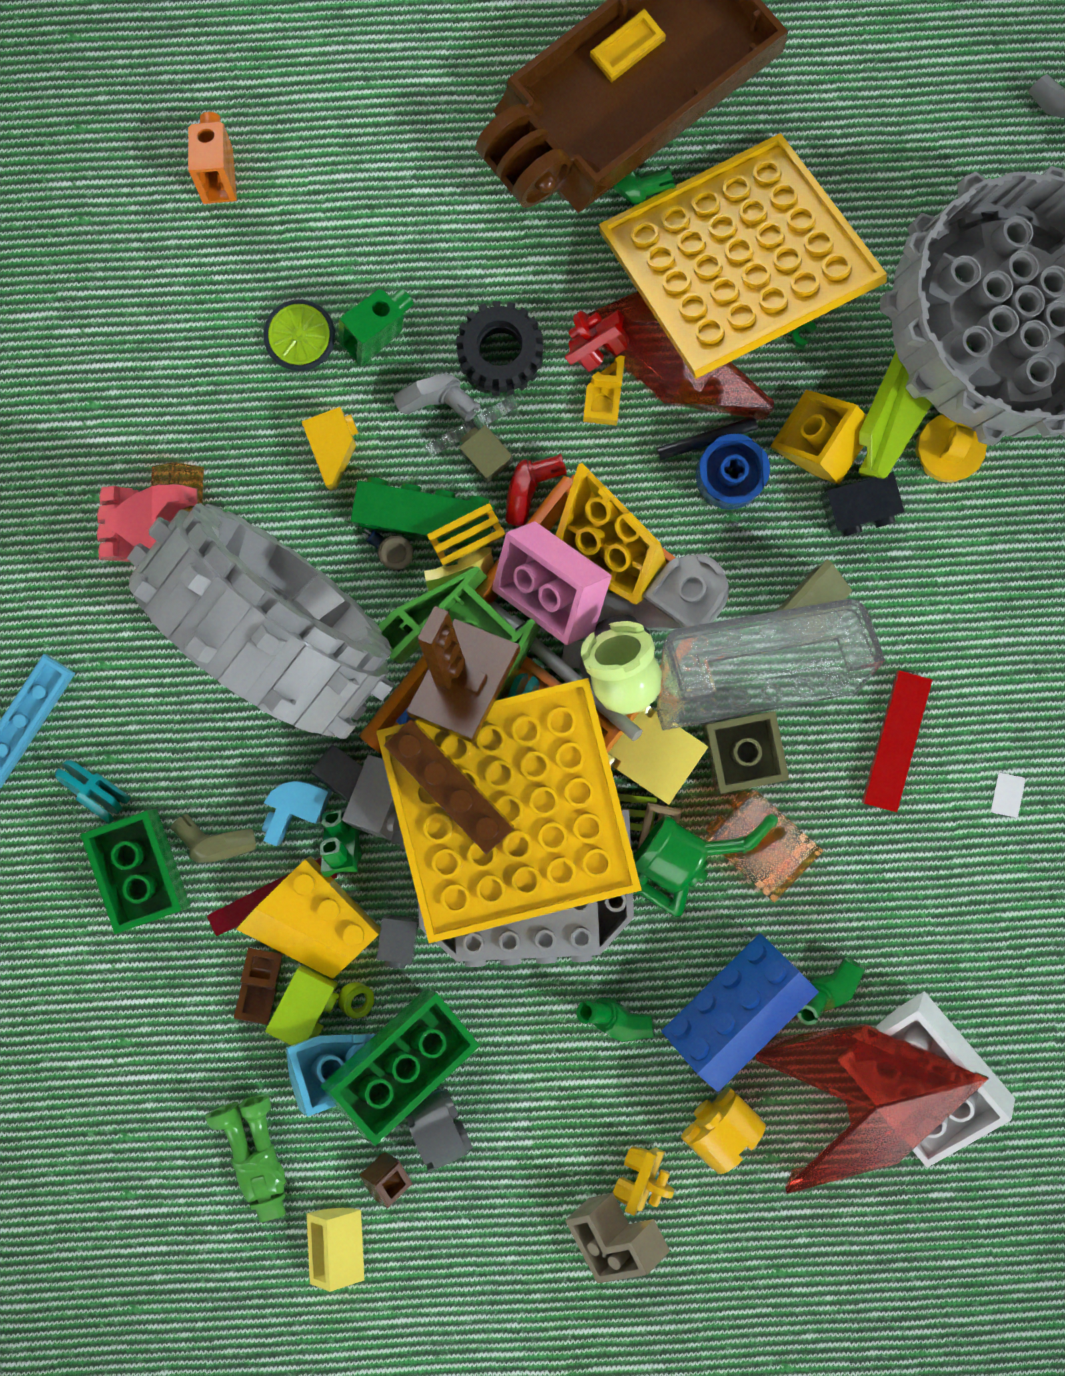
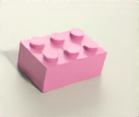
M534 521L506 532L492 590L567 646L595 631L612 575Z

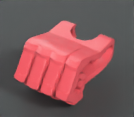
M174 484L155 485L140 492L132 488L118 486L102 487L99 496L100 505L102 506H99L97 514L99 523L97 539L98 542L104 543H100L99 559L130 562L127 557L137 544L141 543L150 549L156 540L149 535V529L156 519L161 517L171 522L180 509L195 506L197 504V489Z

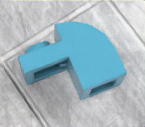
M303 780L283 783L272 790L264 804L274 807L276 810L275 813L269 812L265 819L262 831L266 832L263 841L274 846L282 844L293 815L314 824L319 823L332 791L314 782Z

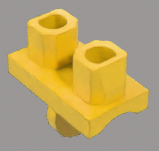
M636 1146L628 1150L624 1165L639 1172L637 1180L633 1182L625 1177H620L613 1190L615 1198L627 1205L625 1212L635 1216L637 1211H643L650 1192L652 1194L648 1203L655 1207H658L661 1197L669 1199L673 1197L675 1190L667 1184L670 1173L661 1169L657 1180L655 1179L665 1151L656 1147L647 1150Z

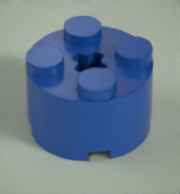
M727 434L716 439L706 448L696 467V483L704 500L718 508L728 510L738 509L751 503L760 494L769 479L770 463L767 453L753 439L746 435ZM729 465L733 466V471L740 473L735 479H732L730 474L725 473Z

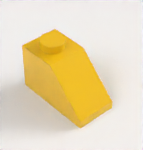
M341 407L301 421L324 483L329 491L337 489L356 447L353 435L359 434L352 415L345 416Z

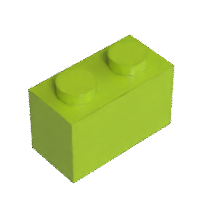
M302 964L297 968L265 1032L291 1046L319 1036L324 1027L319 1024L324 1011L330 1014L340 996L334 992L339 983Z

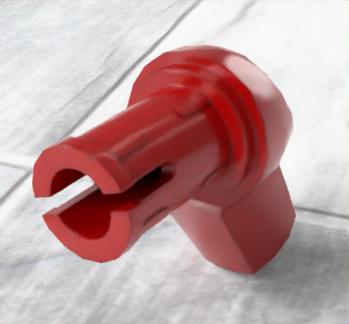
M561 453L533 463L531 460L524 459L517 464L507 493L505 521L508 524L524 526L527 523L532 497L536 487L539 486V482L567 475Z

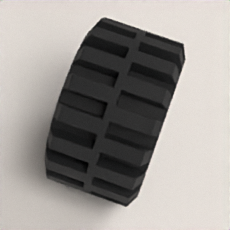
M493 301V307L487 308L485 303L478 306L479 312L475 314L471 311L467 315V322L461 323L459 327L460 334L456 339L457 356L463 375L467 376V380L472 386L476 384L479 391L485 394L487 390L492 391L493 396H500V392H507V396L515 394L514 390L520 388L521 391L527 388V383L530 380L534 381L537 377V371L541 369L543 336L541 330L538 329V322L534 317L529 318L528 311L525 308L515 309V303L508 302L507 306H501L500 301ZM496 333H505L513 336L521 347L519 356L513 362L502 366L486 362L480 355V346L487 337Z

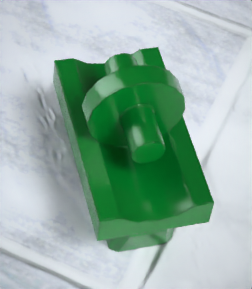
M342 810L325 812L322 815L324 831L323 842L320 844V856L322 857L321 873L324 877H330L338 872H356L358 861L362 857V848L359 846L360 830L353 828L342 820L344 816Z

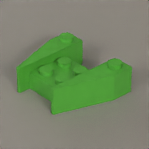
M478 566L396 608L378 625L382 630L381 635L388 639L391 646L389 657L401 665L420 647L417 638L434 606L449 611L452 622L454 619H457L519 644L520 652L495 701L507 697L540 627L531 618L517 632L475 591L487 578L486 574Z

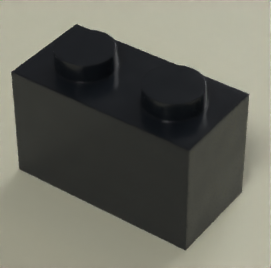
M894 472L889 473L884 479L874 477L827 490L820 494L831 534L841 531L842 537L863 532L861 525L874 522L876 528L896 523L895 516L905 512Z

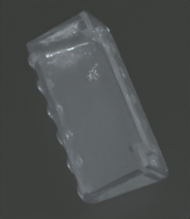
M844 599L677 628L671 631L663 644L661 691L657 702V715L662 731L857 694L885 661L866 607L859 601Z

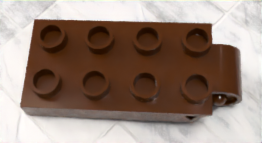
M607 0L508 78L506 91L501 101L493 110L496 117L480 134L475 150L523 208H530L539 204L556 191L579 214L783 53L788 30L762 0ZM645 8L666 34L665 41L611 83L590 57V51Z

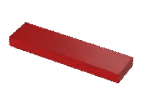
M900 670L896 671L862 799L863 804L898 812L933 679Z

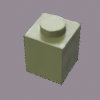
M486 425L480 430L474 427L461 439L463 443L459 447L461 454L487 484L513 463L511 453Z

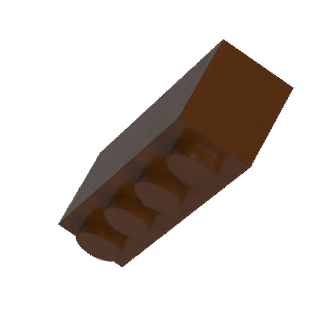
M414 719L406 723L384 744L387 750L485 854H488L514 829V825Z

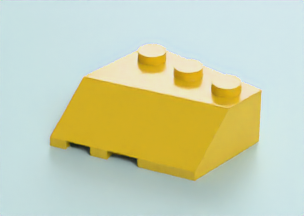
M583 463L578 464L555 536L611 574L612 577L608 589L636 605L644 599L642 595L665 567L666 560L661 543Z
M310 856L298 865L247 916L236 930L333 979L380 934L381 927L331 876L324 877L321 873V866Z

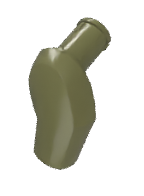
M184 814L182 818L179 817L170 827L189 848V858L196 863L217 862L243 855L256 848L252 828L218 835H205L188 814Z

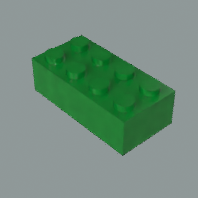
M424 989L320 1087L362 1137L376 1146L478 1049L480 1044L437 992Z

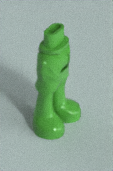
M264 1094L246 1098L240 1105L238 1102L226 1104L205 1116L207 1124L212 1130H223L226 1134L233 1154L231 1163L235 1170L239 1187L247 1203H250V1209L256 1210L260 1223L286 1214L282 1201L286 1197L284 1192V1185L286 1184L285 1172L277 1160L274 1144L270 1140L266 1114L271 1110V1101L269 1095ZM241 1114L249 1125L256 1151L252 1154L247 1144Z

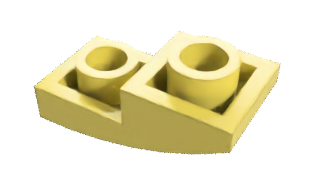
M491 548L478 549L458 559V564L442 566L424 571L428 592L476 566L486 574L494 564Z

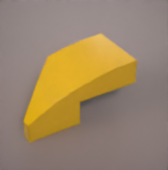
M618 356L614 363L591 377V382L587 385L583 422L617 426L625 356Z

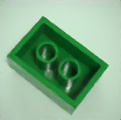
M157 809L147 810L80 834L114 934L177 913L191 906Z

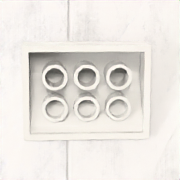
M925 991L898 1007L838 1057L837 1062L927 1168L1012 1119L1015 1103L1014 1096Z

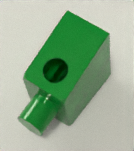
M402 288L391 297L383 289H378L339 318V343L360 367L364 366L402 331L404 313L414 305L411 296Z

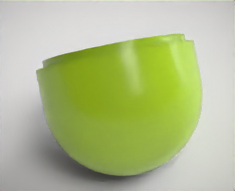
M348 983L339 992V1007L343 1013L352 1019L366 1016L374 1005V993L363 983ZM360 993H364L366 999L364 1005L360 1008H351L353 998Z

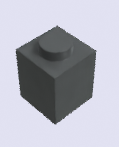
M385 914L382 917L377 960L385 961L384 966L402 969L405 968V964H412L415 957L419 918Z

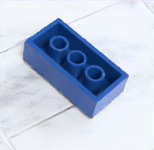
M759 933L661 1032L692 1069L713 1089L719 1092L819 991Z

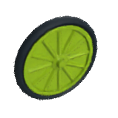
M294 299L276 307L266 320L263 331L264 344L270 357L278 365L293 371H306L322 364L330 355L335 343V327L328 312L320 305L304 299Z

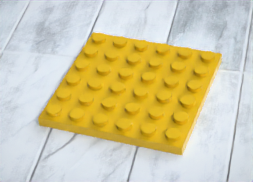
M781 133L676 185L674 189H668L598 224L600 234L695 379L887 282L885 270Z
M589 678L495 701L474 744L418 720L416 721L514 825V829L488 854H485L384 746L405 724L376 731L429 943L641 891Z

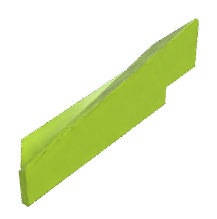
M897 351L891 360L859 432V444L867 447V454L861 468H859L861 476L886 478L932 405L926 397L913 398L905 386L909 380V374L904 364L900 362Z

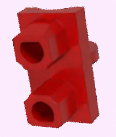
M617 310L604 319L597 312L590 317L584 311L574 314L573 321L575 326L568 331L572 338L568 343L570 352L565 355V359L570 365L578 361L579 364L590 372L603 362L604 355L598 348L604 344L613 355H618L626 350L630 339L622 327L624 316L621 312Z

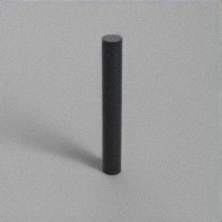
M753 416L657 447L658 458L662 461L708 446L719 437L727 434H745L758 430L757 421Z

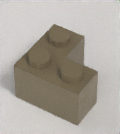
M613 1193L588 1198L565 1220L597 1283L648 1275L670 1252L655 1220L629 1224Z

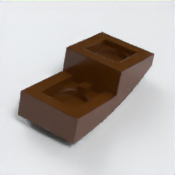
M248 948L240 980L242 984L234 1014L235 1020L269 1025L278 986L282 954Z

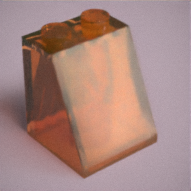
M751 789L748 793L743 790L731 801L730 806L733 809L724 818L719 815L708 825L706 831L709 834L704 839L710 842L735 839L741 836L746 837L764 821V817L774 814L779 819L775 827H772L753 850L747 851L745 854L738 852L721 855L762 895L775 903L817 859L823 850L757 790Z

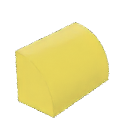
M331 1208L307 1213L310 1284L331 1292L364 1281L361 1210L354 1208Z

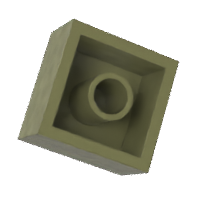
M776 711L702 725L705 743L708 746L707 753L716 793L722 794L790 780Z

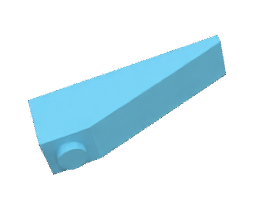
M376 1034L319 1035L286 1047L289 1078L299 1111L308 1117L335 1107L334 1102L320 1086Z

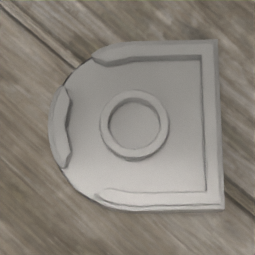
M703 554L687 555L670 561L642 596L646 601L700 639L725 607L729 595V584L722 567L714 559Z

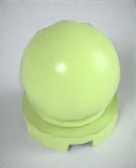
M631 621L610 623V630L602 632L596 637L594 632H592L582 643L580 654L587 673L591 675V687L594 695L608 710L622 715L642 712L657 698L661 691L662 670L654 656L655 646L652 636L644 631V627L640 623Z

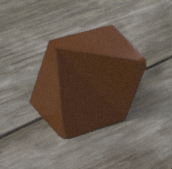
M387 1152L382 1153L359 1175L373 1199L386 1208H389L413 1184L400 1161Z

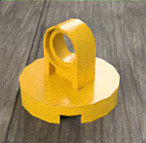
M939 415L922 428L916 440L915 453L919 457L920 463L924 467L923 470L928 476L937 481L953 483L968 478L980 468L986 456L987 444L978 442L976 431H973L972 428L956 423L945 415Z

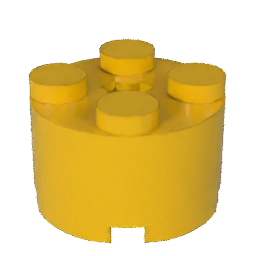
M727 1087L717 1096L715 1101L711 1103L709 1100H705L697 1107L694 1112V1116L697 1119L685 1129L681 1139L711 1169H714L718 1174H724L732 1170L743 1160L739 1154L746 1147L751 1151L755 1148L765 1132L766 1125L760 1116L731 1087Z

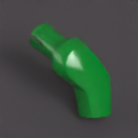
M666 166V168L643 176L632 171L612 188L627 201L638 205L646 201L647 196L676 187L670 166Z
M845 957L833 973L810 981L819 992L797 1013L798 1019L806 1025H813L817 1023L821 1012L829 1011L851 1000L866 970L865 967Z
M601 997L595 1002H581L577 1007L576 1015L581 1023H593L597 1029L618 1041L627 1042L655 1038L652 1014L631 1013L615 999Z

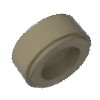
M390 535L380 542L378 557L387 568L400 570L407 567L411 562L413 548L404 537Z

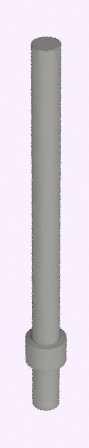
M495 601L489 604L517 632L526 624L517 615L511 616ZM535 638L530 651L566 683L583 679L538 638ZM591 687L596 709L632 741L637 740L643 730L626 715L606 709L594 695Z

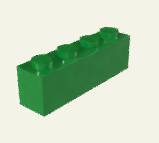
M368 477L367 482L359 480L357 482L350 522L357 527L429 540L427 534L488 504L490 500L479 496H469V501L455 498L456 493L439 489L435 490V494L421 492L422 487L402 483L401 488L387 486V480ZM491 505L495 513V505ZM486 514L437 540L444 542L488 520L489 517ZM493 526L456 545L467 546L491 534Z

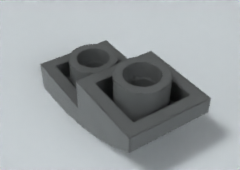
M331 745L310 772L331 791L341 795L349 802L363 767L336 746Z

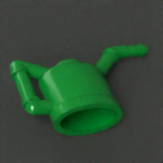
M667 814L664 815L651 829L633 856L641 886V891H637L635 894L641 895L664 910V913L680 917L685 910L689 888L693 887L697 882L702 884L709 874L705 870L708 864L706 860L708 856L738 852L745 854L747 851L753 850L772 827L776 826L779 819L774 814H769L746 837L741 836L735 839L706 842L677 823L672 817ZM650 879L668 892L674 893V896L672 898L666 896L649 885L647 881Z

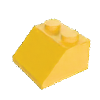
M806 389L770 447L812 475L840 484L863 448V445L859 444V432L866 415L856 404Z

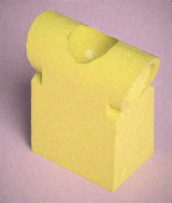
M649 705L633 720L643 730L641 736L637 740L632 741L623 733L607 754L611 767L669 805L708 746L653 710Z

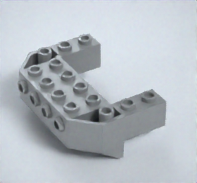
M624 807L621 810L631 846L629 809ZM633 893L437 941L436 943L456 962L465 961L466 967L485 966L486 960H500V965H518L522 963L521 959L536 958V963L539 964L557 962V957L570 956L572 962L592 961V955H601L634 918ZM418 902L419 928L426 933Z

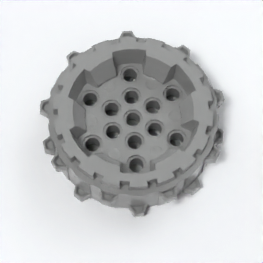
M1050 166L1042 175L1031 174V172H1014L995 179H985L979 173L974 172L964 177L957 184L958 199H954L936 217L921 213L907 227L910 237L906 241L903 249L904 255L901 257L893 278V290L885 293L880 298V312L890 317V321H892L894 346L900 362L904 364L909 374V380L905 387L913 398L926 397L935 405L934 407L950 420L961 423L976 431L979 443L992 446L998 443L1003 436L1018 438L1034 436L1039 433L1043 438L1056 437L1058 435H1062L1065 438V170ZM1013 268L1018 272L1019 276L1014 273ZM955 273L960 275L962 282L957 279ZM987 287L993 292V296L989 294ZM1019 303L1023 305L1025 311L1020 308ZM1050 317L1054 320L1055 325L1051 322ZM993 322L997 324L999 331L994 328ZM1024 337L1029 340L1030 346L1025 342ZM966 341L972 345L974 352L968 348ZM1030 371L1035 375L1036 381L1031 377Z
M199 503L190 512L180 509L171 522L158 517L149 529V535L156 540L153 546L149 549L141 543L137 544L127 557L136 567L129 577L128 587L141 609L144 610L160 632L177 646L184 655L218 680L223 686L279 720H283L294 727L311 733L326 736L335 735L340 739H346L356 727L351 718L358 720L367 709L365 704L367 698L372 694L383 701L394 687L385 677L388 673L386 659L391 654V646L388 639L381 635L382 630L374 620L364 613V609L353 598L338 588L339 586L322 571H318L309 564L308 560L290 547H286L277 541V538L257 526L254 527L238 515L229 511L226 513L220 507L206 504L204 506Z

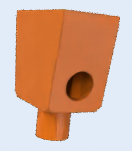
M215 112L202 113L200 115V123L191 124L188 127V171L203 204L237 201L233 147L225 125L221 123L220 115Z

